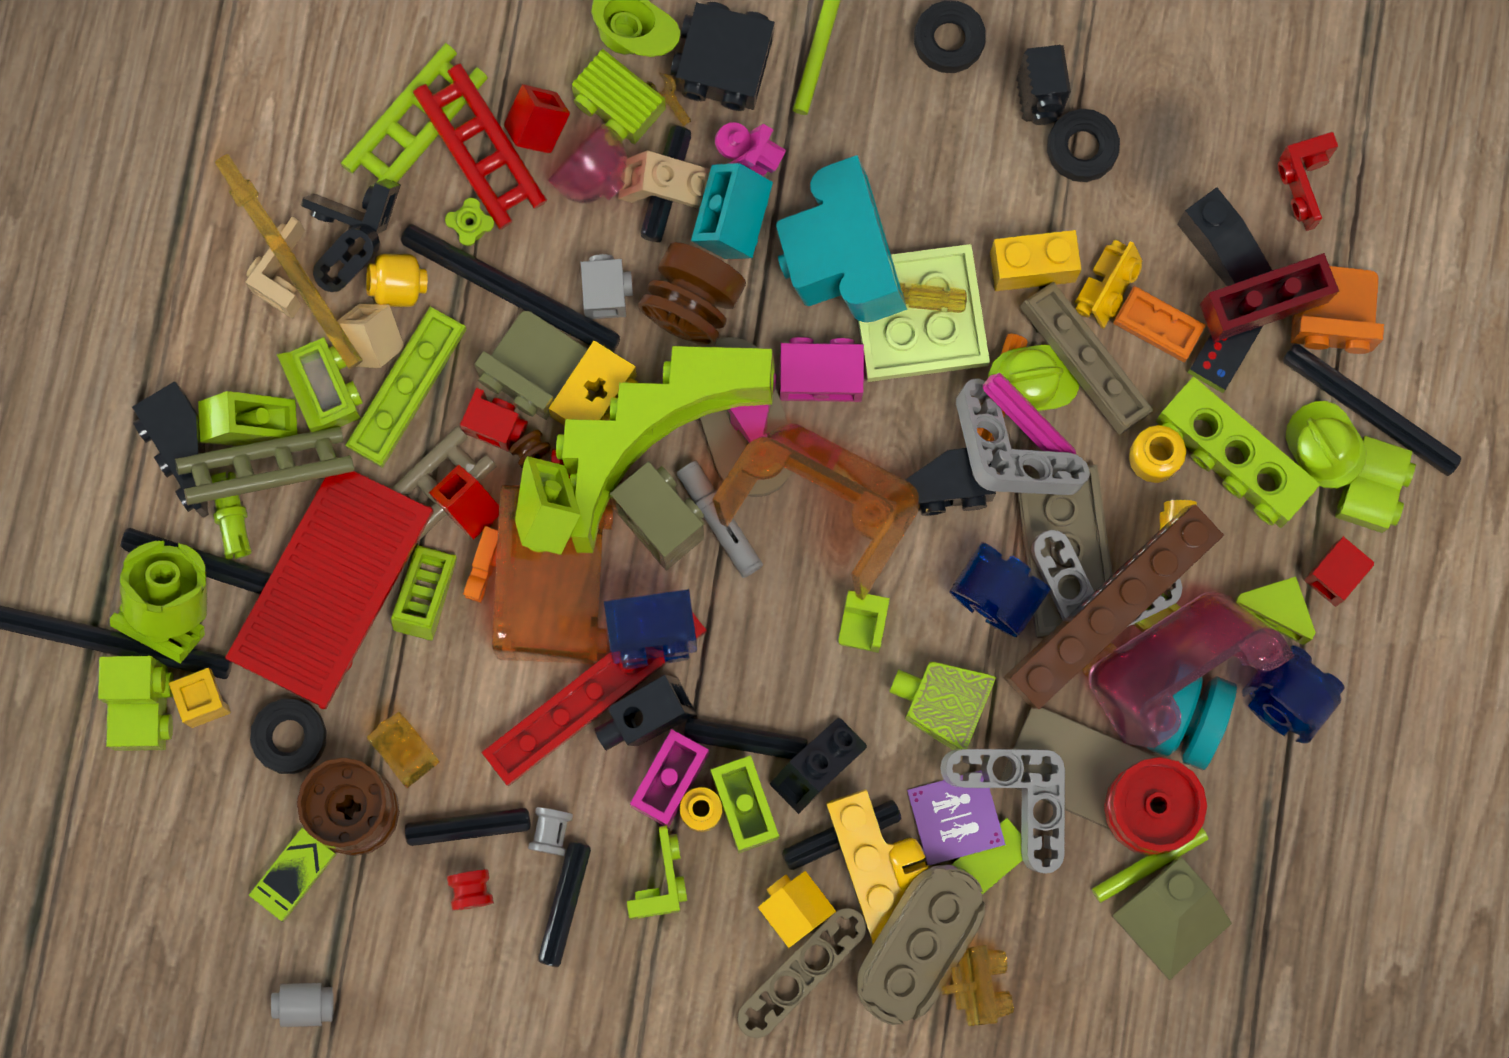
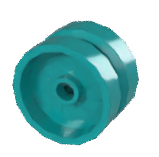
M1179 663L1171 676L1156 712L1147 742V749L1168 757L1177 750L1184 737L1181 749L1183 763L1203 771L1211 762L1227 729L1236 698L1237 684L1216 676L1207 683L1199 698L1203 683L1201 670L1184 663Z

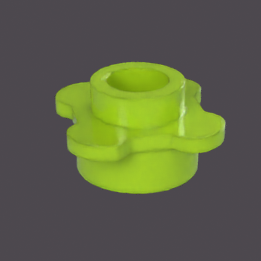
M475 198L466 199L460 209L456 212H449L445 217L447 227L456 231L460 243L465 246L473 245L476 240L483 237L485 232H490L494 227L493 218L483 213L480 209V202ZM472 219L473 224L467 225L466 220Z

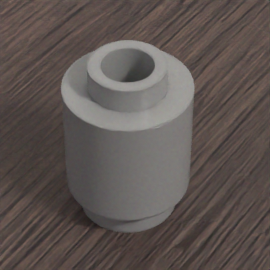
M322 983L280 984V993H272L271 1017L272 1019H280V1027L322 1026L323 1022H333V987H323Z

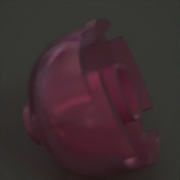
M602 123L548 179L553 188L570 201L579 204L593 203L602 196L609 201L625 185V182L620 179L627 167V153L624 144L610 128Z

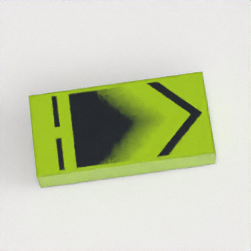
M301 828L249 896L280 921L284 922L337 854L310 836L304 828Z

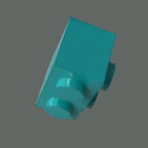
M741 163L712 165L691 241L723 259L753 258L773 182Z

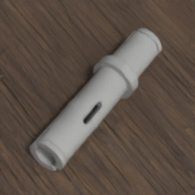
M693 461L680 469L676 474L694 503L704 514L706 522L742 578L760 569L763 563L723 503L724 495L722 492L714 489L697 461Z

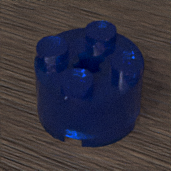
M981 542L954 582L949 593L970 612L973 613L975 610L985 617V622L1009 636L1017 637L1028 625L1051 588L1032 575L1028 577L1031 568L1019 559L1010 556L1005 561L1001 559L1002 554L995 548Z
M1292 645L1288 651L1283 649L1274 650L1242 689L1243 697L1248 694L1251 696L1252 701L1248 705L1249 708L1267 726L1283 736L1288 731L1298 734L1299 737L1295 741L1305 744L1311 742L1342 701L1340 694L1345 687L1337 677L1330 673H1323L1312 664L1311 656L1304 649Z

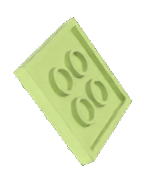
M967 244L891 254L908 310L874 322L858 321L861 344H864V365L867 382L989 366L990 360L972 245Z

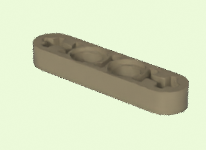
M849 908L840 909L835 912L743 1004L737 1017L738 1026L741 1031L752 1038H761L768 1035L862 940L866 931V924L862 915L856 910ZM839 917H842L844 920L853 917L857 921V924L854 926L857 935L853 939L848 935L844 936L837 943L844 950L837 955L832 945L821 939L820 935L827 931L831 938L839 929V925L836 923ZM815 945L825 948L829 955L827 966L818 971L810 969L804 960L807 949ZM782 976H791L798 982V995L791 1001H783L775 994V982ZM764 991H767L772 1002L782 1007L784 1011L779 1016H776L772 1009L764 1018L768 1024L765 1029L761 1030L758 1027H754L750 1030L745 1025L749 1020L745 1013L749 1008L755 1011L760 1010L766 1002L759 999Z

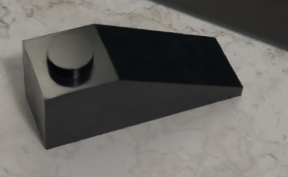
M1218 187L1184 211L1177 225L1226 286L1273 271L1243 218Z

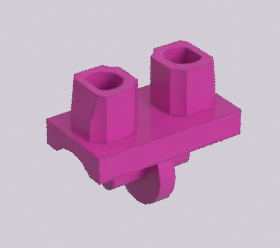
M736 122L728 123L722 126L715 136V146L718 152L726 158L735 159L728 164L741 163L763 177L767 171L772 173L777 169L786 152L784 148L769 140L773 129L765 124H761L749 132L742 124Z

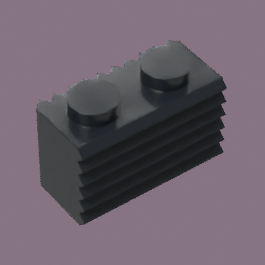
M1064 45L1028 48L1024 52L1016 81L1019 82L1017 86L1020 90L1018 96L1021 97L1019 103L1022 105L1020 111L1023 112L1022 119L1024 121H1033L1035 125H1047L1057 121V118L1062 116L1071 93Z

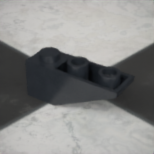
M174 381L132 407L139 418L133 422V425L145 443L152 440L160 453L154 456V459L167 478L171 475L175 476L181 486L175 493L188 512L195 509L204 518L209 515L208 501L187 505L184 489L196 487L192 473L178 475L175 465V459L205 453V443L200 442L199 415L184 391Z
M967 448L947 450L872 502L869 514L870 517L880 516L881 521H894L904 518V512L921 510L922 516H934L945 513L946 507L962 505L963 511L980 510L987 507V502L993 501L996 491L983 488L975 480Z

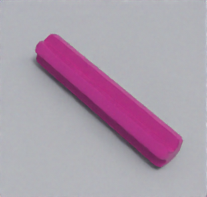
M997 373L988 377L987 381L983 384L984 392L1042 451L1076 454L1074 447L1003 374Z

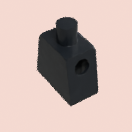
M663 675L611 705L608 709L613 719L596 727L594 730L599 742L607 751L623 741L628 746L642 745L698 714L680 680L676 677ZM641 710L643 721L641 725L637 726L634 718L636 713Z

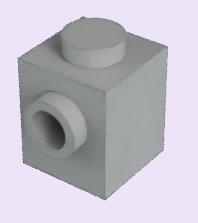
M601 254L591 256L589 261L581 262L585 316L589 319L626 317L625 296H633L631 271L623 272L622 259H614L612 255Z

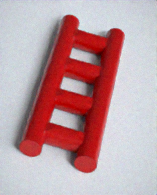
M460 63L448 70V74L453 80L452 84L435 94H432L427 84H424L415 89L413 94L486 210L493 218L498 229L501 230L513 222L507 210L525 199H528L532 207L536 209L546 203L547 199ZM463 96L475 117L454 129L442 108ZM484 130L497 151L476 163L463 142ZM506 164L518 185L497 197L485 176Z

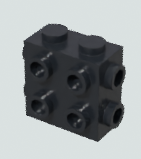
M696 2L693 16L686 14L680 36V38L686 39L683 52H675L670 75L676 77V91L682 92L684 97L694 101H705L706 98L719 101L722 106L734 111H744L745 108L754 110L774 38L775 22L770 21L767 16L758 12L749 11L742 14L730 11L726 5L718 2H707L706 4Z

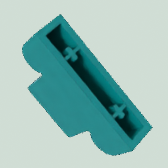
M858 155L821 168L814 174L810 182L811 192L819 206L783 218L776 224L784 254L778 256V260L785 279L791 278L792 285L805 306H812L842 295L853 317L861 322H874L908 310L870 181Z

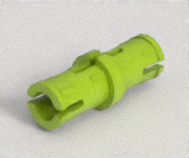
M226 472L211 476V479L215 483L235 479L236 474L229 472L227 474L228 478H226ZM239 495L214 500L216 513L213 514L215 524L220 526L225 558L232 559L233 554H235V559L250 555L252 550L249 545L244 521L248 515L246 508L241 506Z

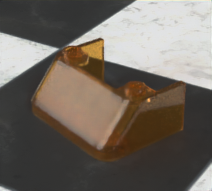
M788 423L781 425L751 441L712 499L720 524L728 527L758 479L767 480L774 478L783 468L855 504L852 510L853 525L861 535L872 540L851 573L856 597L864 600L918 513L919 496L916 488L908 481L798 424Z

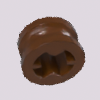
M540 430L526 434L509 449L512 456H519L518 464L521 468H523L527 456L541 459L550 451L551 445L548 442L544 443L541 441L543 434Z

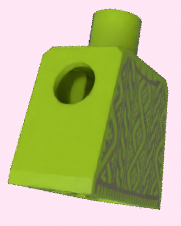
M929 661L922 679L898 669L889 693L912 702L905 717L906 721L952 750L967 749L996 677Z

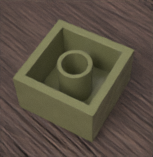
M648 461L610 493L613 510L667 571L704 540L705 523L702 519L705 516L689 497L683 501L677 495L678 492L675 489L677 483L664 467L661 466L656 470Z

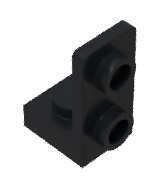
M384 179L376 182L374 186H369L362 202V208L366 210L365 213L317 194L303 197L301 206L311 210L310 215L318 220L329 223L338 220L348 224V229L357 224H364L370 226L379 234L387 230L401 184Z
M837 718L789 761L772 780L770 785L800 814L834 778L867 748V745L841 718Z

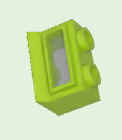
M325 337L291 352L277 354L311 432L337 426L342 427L361 418L356 406L363 404L354 382L345 383L340 370L347 367L337 344L330 347Z

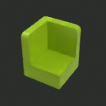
M848 590L838 639L839 645L878 653L881 647L890 598Z

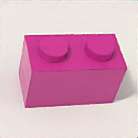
M804 337L791 338L789 343H781V401L862 402L864 344H855V341L849 338L832 339L830 344H813V339Z
M671 729L630 802L631 808L669 828L680 808L682 798L691 789L709 756V749Z

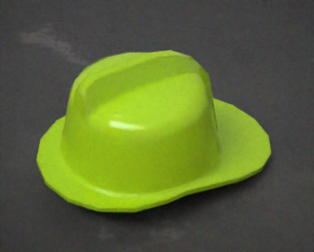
M593 0L591 9L593 20L598 26L602 42L613 52L623 55L636 54L647 57L662 56L672 51L679 43L680 29L677 22L649 0Z
M1050 345L1023 347L1002 353L992 363L988 373V377L992 374H1003L1038 411L1057 409L1068 405L1076 397L1080 387L1078 381Z
M1315 401L1302 406L1292 415L1286 428L1285 438L1288 447L1299 466L1319 482L1321 487L1340 488L1350 484L1361 474L1366 464L1367 450L1348 415L1338 405L1328 401Z

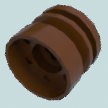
M670 243L658 266V271L668 282L660 280L650 281L648 291L651 294L642 296L638 304L639 309L662 329L678 338L707 347L715 346L719 338V332L716 329L724 328L727 323V318L716 307L733 309L746 286V280L733 267L699 248L684 243Z
M344 757L327 760L311 770L300 786L297 799L299 820L307 833L335 852L350 856L369 854L386 844L396 830L400 814L398 797L389 781L362 761ZM354 801L361 806V811L354 812L352 819L344 812L345 808H352Z

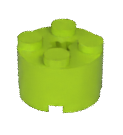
M153 541L137 547L127 555L120 574V591L123 615L133 629L146 635L152 642L163 643L172 637H177L191 631L206 618L207 580L205 564L195 550L178 543V547L165 546L164 541Z

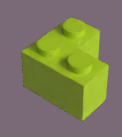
M152 656L99 657L98 700L107 704L106 747L112 750H166V740L172 739L173 719L171 714H167V698L173 697L169 683L174 681L173 673L168 672V667Z

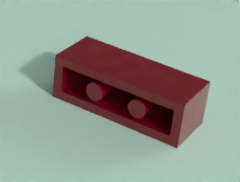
M1325 253L1209 292L1199 305L1214 342L1327 304L1339 292Z

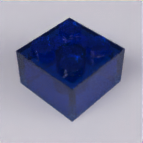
M689 589L604 601L612 659L614 664L622 663L623 669L644 667L648 665L647 659L664 657L665 663L686 661L690 659L689 653L697 652Z

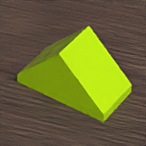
M1296 576L1241 593L1232 600L1229 608L1302 645L1311 641L1316 633Z

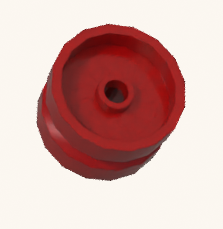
M1158 757L1142 760L1118 774L1107 790L1104 811L1107 826L1118 842L1133 852L1156 855L1177 850L1195 838L1204 825L1207 801L1204 787L1192 770L1179 761ZM1153 798L1156 805H1161L1162 812L1155 813L1152 811L1150 803Z

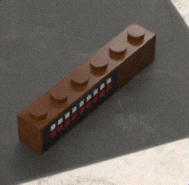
M1196 504L1185 506L1003 678L1031 708L1039 710L1209 551L1224 534Z

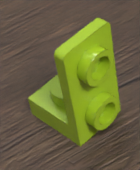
M660 826L659 833L669 894L661 896L660 888L634 892L635 900L627 901L630 920L681 912L679 902L687 901L684 876L675 877L673 860L681 859L677 834L669 835L667 826Z

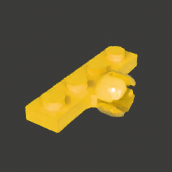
M864 789L826 802L872 944H874L908 886L929 866H926V863L922 861L902 868V866L924 859L923 849L918 841L913 838H907L895 843H886L884 841L868 792Z

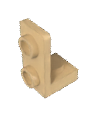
M647 150L623 160L618 199L633 203L653 195L700 209L711 169Z
M291 217L287 224L282 223L276 228L270 239L271 247L263 258L259 256L252 262L246 274L248 279L245 282L253 294L292 319L301 307L299 300L294 295L296 288L279 276H276L273 280L271 279L305 232L301 222L294 217Z

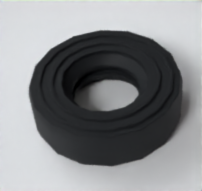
M944 0L932 4L921 14L914 30V45L919 58L929 68L941 73H957L968 69L980 58L986 43V29L981 16L971 6L960 1ZM946 23L956 24L964 31L965 42L959 49L953 51L945 50L935 41L934 34L936 29Z
M1077 109L1066 113L1055 122L1048 136L1047 153L1052 166L1060 175L1072 181L1090 182L1103 177L1112 169L1119 156L1120 138L1116 126L1107 116L1095 110ZM1077 132H1088L1097 139L1099 151L1093 158L1087 160L1078 159L1070 152L1068 141Z
M280 699L269 703L257 714L251 726L250 743L255 757L266 768L279 774H296L309 769L320 759L326 746L327 730L321 715L311 705L298 699ZM286 720L298 722L303 727L305 733L302 745L296 751L290 753L278 750L272 740L276 726Z

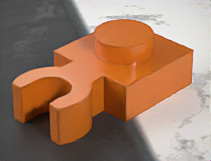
M484 527L472 563L473 568L463 592L465 598L481 603L494 567H502L508 545L502 543L504 536L501 531Z

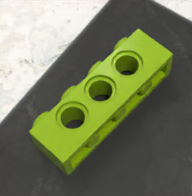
M1194 376L1156 419L1159 425L1170 427L1178 432L1184 440L1185 447L1192 452V460L1205 471L1209 472L1212 469L1224 479L1222 484L1227 491L1237 498L1245 497L1255 506V514L1268 525L1273 526L1276 524L1282 528L1321 485ZM1203 420L1209 423L1213 431L1212 436L1202 437L1198 435L1194 430V421ZM1227 447L1238 448L1243 453L1244 462L1242 464L1231 463L1225 455V449ZM1267 474L1271 476L1275 481V491L1269 492L1260 488L1257 482V475Z

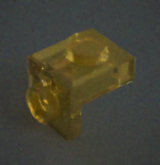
M397 712L391 718L381 722L367 736L368 741L379 752L406 788L410 787L440 763L439 759L401 712Z

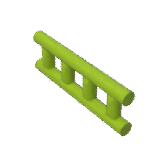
M445 43L344 158L340 164L348 172L353 174L362 165L378 178L377 182L389 179L398 183L439 134L431 121L425 125L416 137L400 125L398 121L412 105H415L425 113L413 94L415 89L424 84H427L429 87L438 75L442 76L449 83H453L448 70L453 67L450 62L457 55V52L450 45ZM475 68L469 75L477 90L488 79L487 75L479 68ZM462 96L443 107L442 110L451 122L467 102ZM386 135H389L405 148L390 167L371 153Z

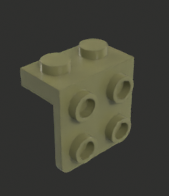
M523 311L492 355L483 351L474 365L480 377L478 381L495 394H499L501 391L514 399L513 405L525 414L533 417L536 413L547 420L550 416V405L587 349L532 312Z

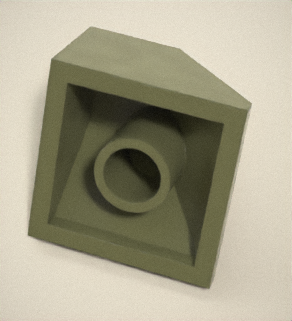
M1182 857L1169 863L1112 915L1168 980H1171L1232 924L1211 889Z

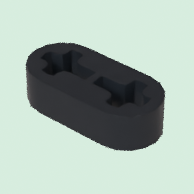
M357 224L344 232L316 262L313 276L317 285L328 292L340 291L348 285L377 254L380 240L376 231L368 225ZM361 237L366 243L363 249L353 256L349 250L355 244V240ZM341 261L345 266L338 272L337 277L334 279L330 278L328 275L330 267Z

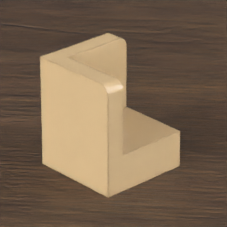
M358 304L334 323L348 363L352 367L381 368L404 349V344L390 305Z

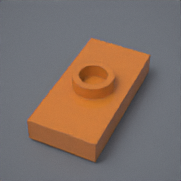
M1136 286L1132 288L1113 322L1116 326L1184 363L1206 326Z

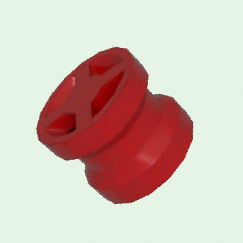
M488 869L447 876L448 886L453 888L454 898L451 901L452 911L494 904L493 895L487 891L486 883L490 879Z

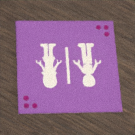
M981 776V779H980L981 782L984 781L983 776ZM943 780L907 790L928 866L1006 845L990 788L955 787Z

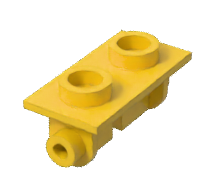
M1114 240L1111 245H1106L1093 269L1095 274L1104 277L1103 281L1088 277L1075 300L1077 304L1075 310L1078 314L1089 318L1091 313H1093L1103 329L1106 327L1109 319L1117 315L1122 305V296L1128 285L1135 282L1141 272L1142 258L1134 242L1130 241L1128 246H1126L1122 242Z

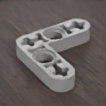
M971 379L964 385L956 398V406L972 472L980 486L987 490L998 492L1073 495L1081 489L1090 476L1089 467L1081 457L1069 452L1011 449L1002 410L983 390V384L986 381ZM977 428L988 430L993 435L994 441L990 442L981 438ZM1023 465L1034 467L1038 471L1040 479L1028 476L1023 469Z
M1049 530L1035 537L1032 542L1031 553L1064 621L1094 591L1069 539L1060 531ZM1049 538L1052 543L1059 541L1062 549L1057 551V557L1061 564L1069 559L1072 568L1059 570L1051 577L1048 569L1057 566L1051 556L1043 557L1040 550L1046 546L1044 539ZM1065 575H1073L1080 582V592L1073 599H1066L1059 593L1058 582ZM1178 579L1174 582L1172 588L1167 591L1169 597L1167 600L1162 595L1151 604V608L1141 613L1129 626L1175 604L1182 595L1183 587L1181 580Z
M955 749L944 756L940 766L941 775L951 786L962 788H1022V860L1030 870L1045 874L1052 873L1061 866L1064 859L1065 768L1063 760L1057 753L1040 749ZM961 756H963V762L966 764H982V773L966 772L963 774V780H960V774L954 773L952 767L953 764L960 763ZM1001 756L1007 757L1013 767L1012 774L1004 781L998 780L992 770L994 761ZM1042 757H1044L1046 764L1052 766L1051 773L1044 775V781H1042V775L1039 773H1023V764L1039 765L1042 763ZM981 776L984 778L983 782L980 781ZM1046 799L1053 807V815L1048 822L1041 824L1034 818L1033 808L1036 802ZM1033 829L1053 830L1052 836L1044 835V848L1050 849L1052 854L1051 858L1044 859L1043 866L1040 859L1034 858V851L1042 848V836H1033Z

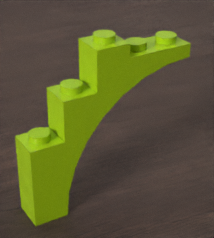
M672 346L671 361H665L663 366V384L619 382L618 398H611L610 420H565L564 434H558L556 456L557 459L563 460L568 475H570V482L581 514L570 535L577 553L594 552L599 522L610 499V493L617 487L627 470L653 444L678 427L707 414L739 406L772 405L775 373L772 349Z

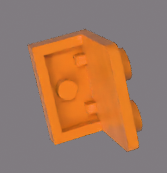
M1330 266L1339 292L1329 303L1293 315L1291 343L1302 344L1305 348L1323 350L1330 347L1345 349L1346 352L1353 354L1372 352L1383 341L1384 324L1376 323L1378 275L1372 270Z

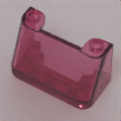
M1206 592L1100 659L1091 668L1089 684L1123 743L1155 748L1171 738L1181 725V712L1172 695L1232 656L1238 658L1244 666L1250 665L1257 670L1270 671L1293 658L1294 654L1277 630L1230 596L1222 592Z

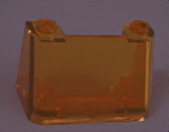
M502 485L499 506L492 647L498 660L597 663L598 654L606 653L607 628H599L602 540L604 530H612L613 505L606 506L599 522L593 553H577L572 538H569L561 555L547 551L535 552L521 545L515 523L520 485Z

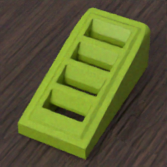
M416 546L391 617L394 631L430 641L433 640L456 565V555ZM423 563L442 568L443 570L441 574L422 570L421 565ZM420 580L435 584L437 587L435 590L416 585V582ZM414 596L431 601V604L428 606L413 602L411 599ZM407 613H411V614H415V615H418V616L426 617V619L420 618V617H417V616H413V615H409V614H407Z

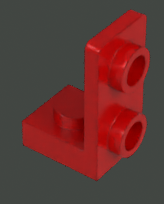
M1333 132L1288 145L1279 158L1278 171L1280 178L1285 185L1289 184L1294 197L1291 200L1294 216L1298 222L1303 221L1306 231L1315 229L1322 220V215L1304 167L1306 171H1312L1330 162L1329 159L1338 148Z

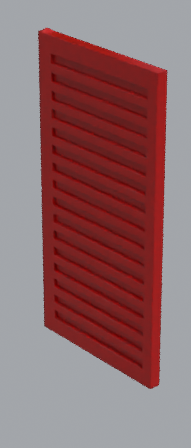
M355 471L325 477L225 659L318 705L320 709H327L434 512L432 507L412 500Z

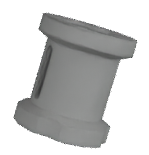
M536 807L535 814L538 816L534 840L529 843L528 849L564 856L565 849L562 846L567 822L572 821L573 814Z

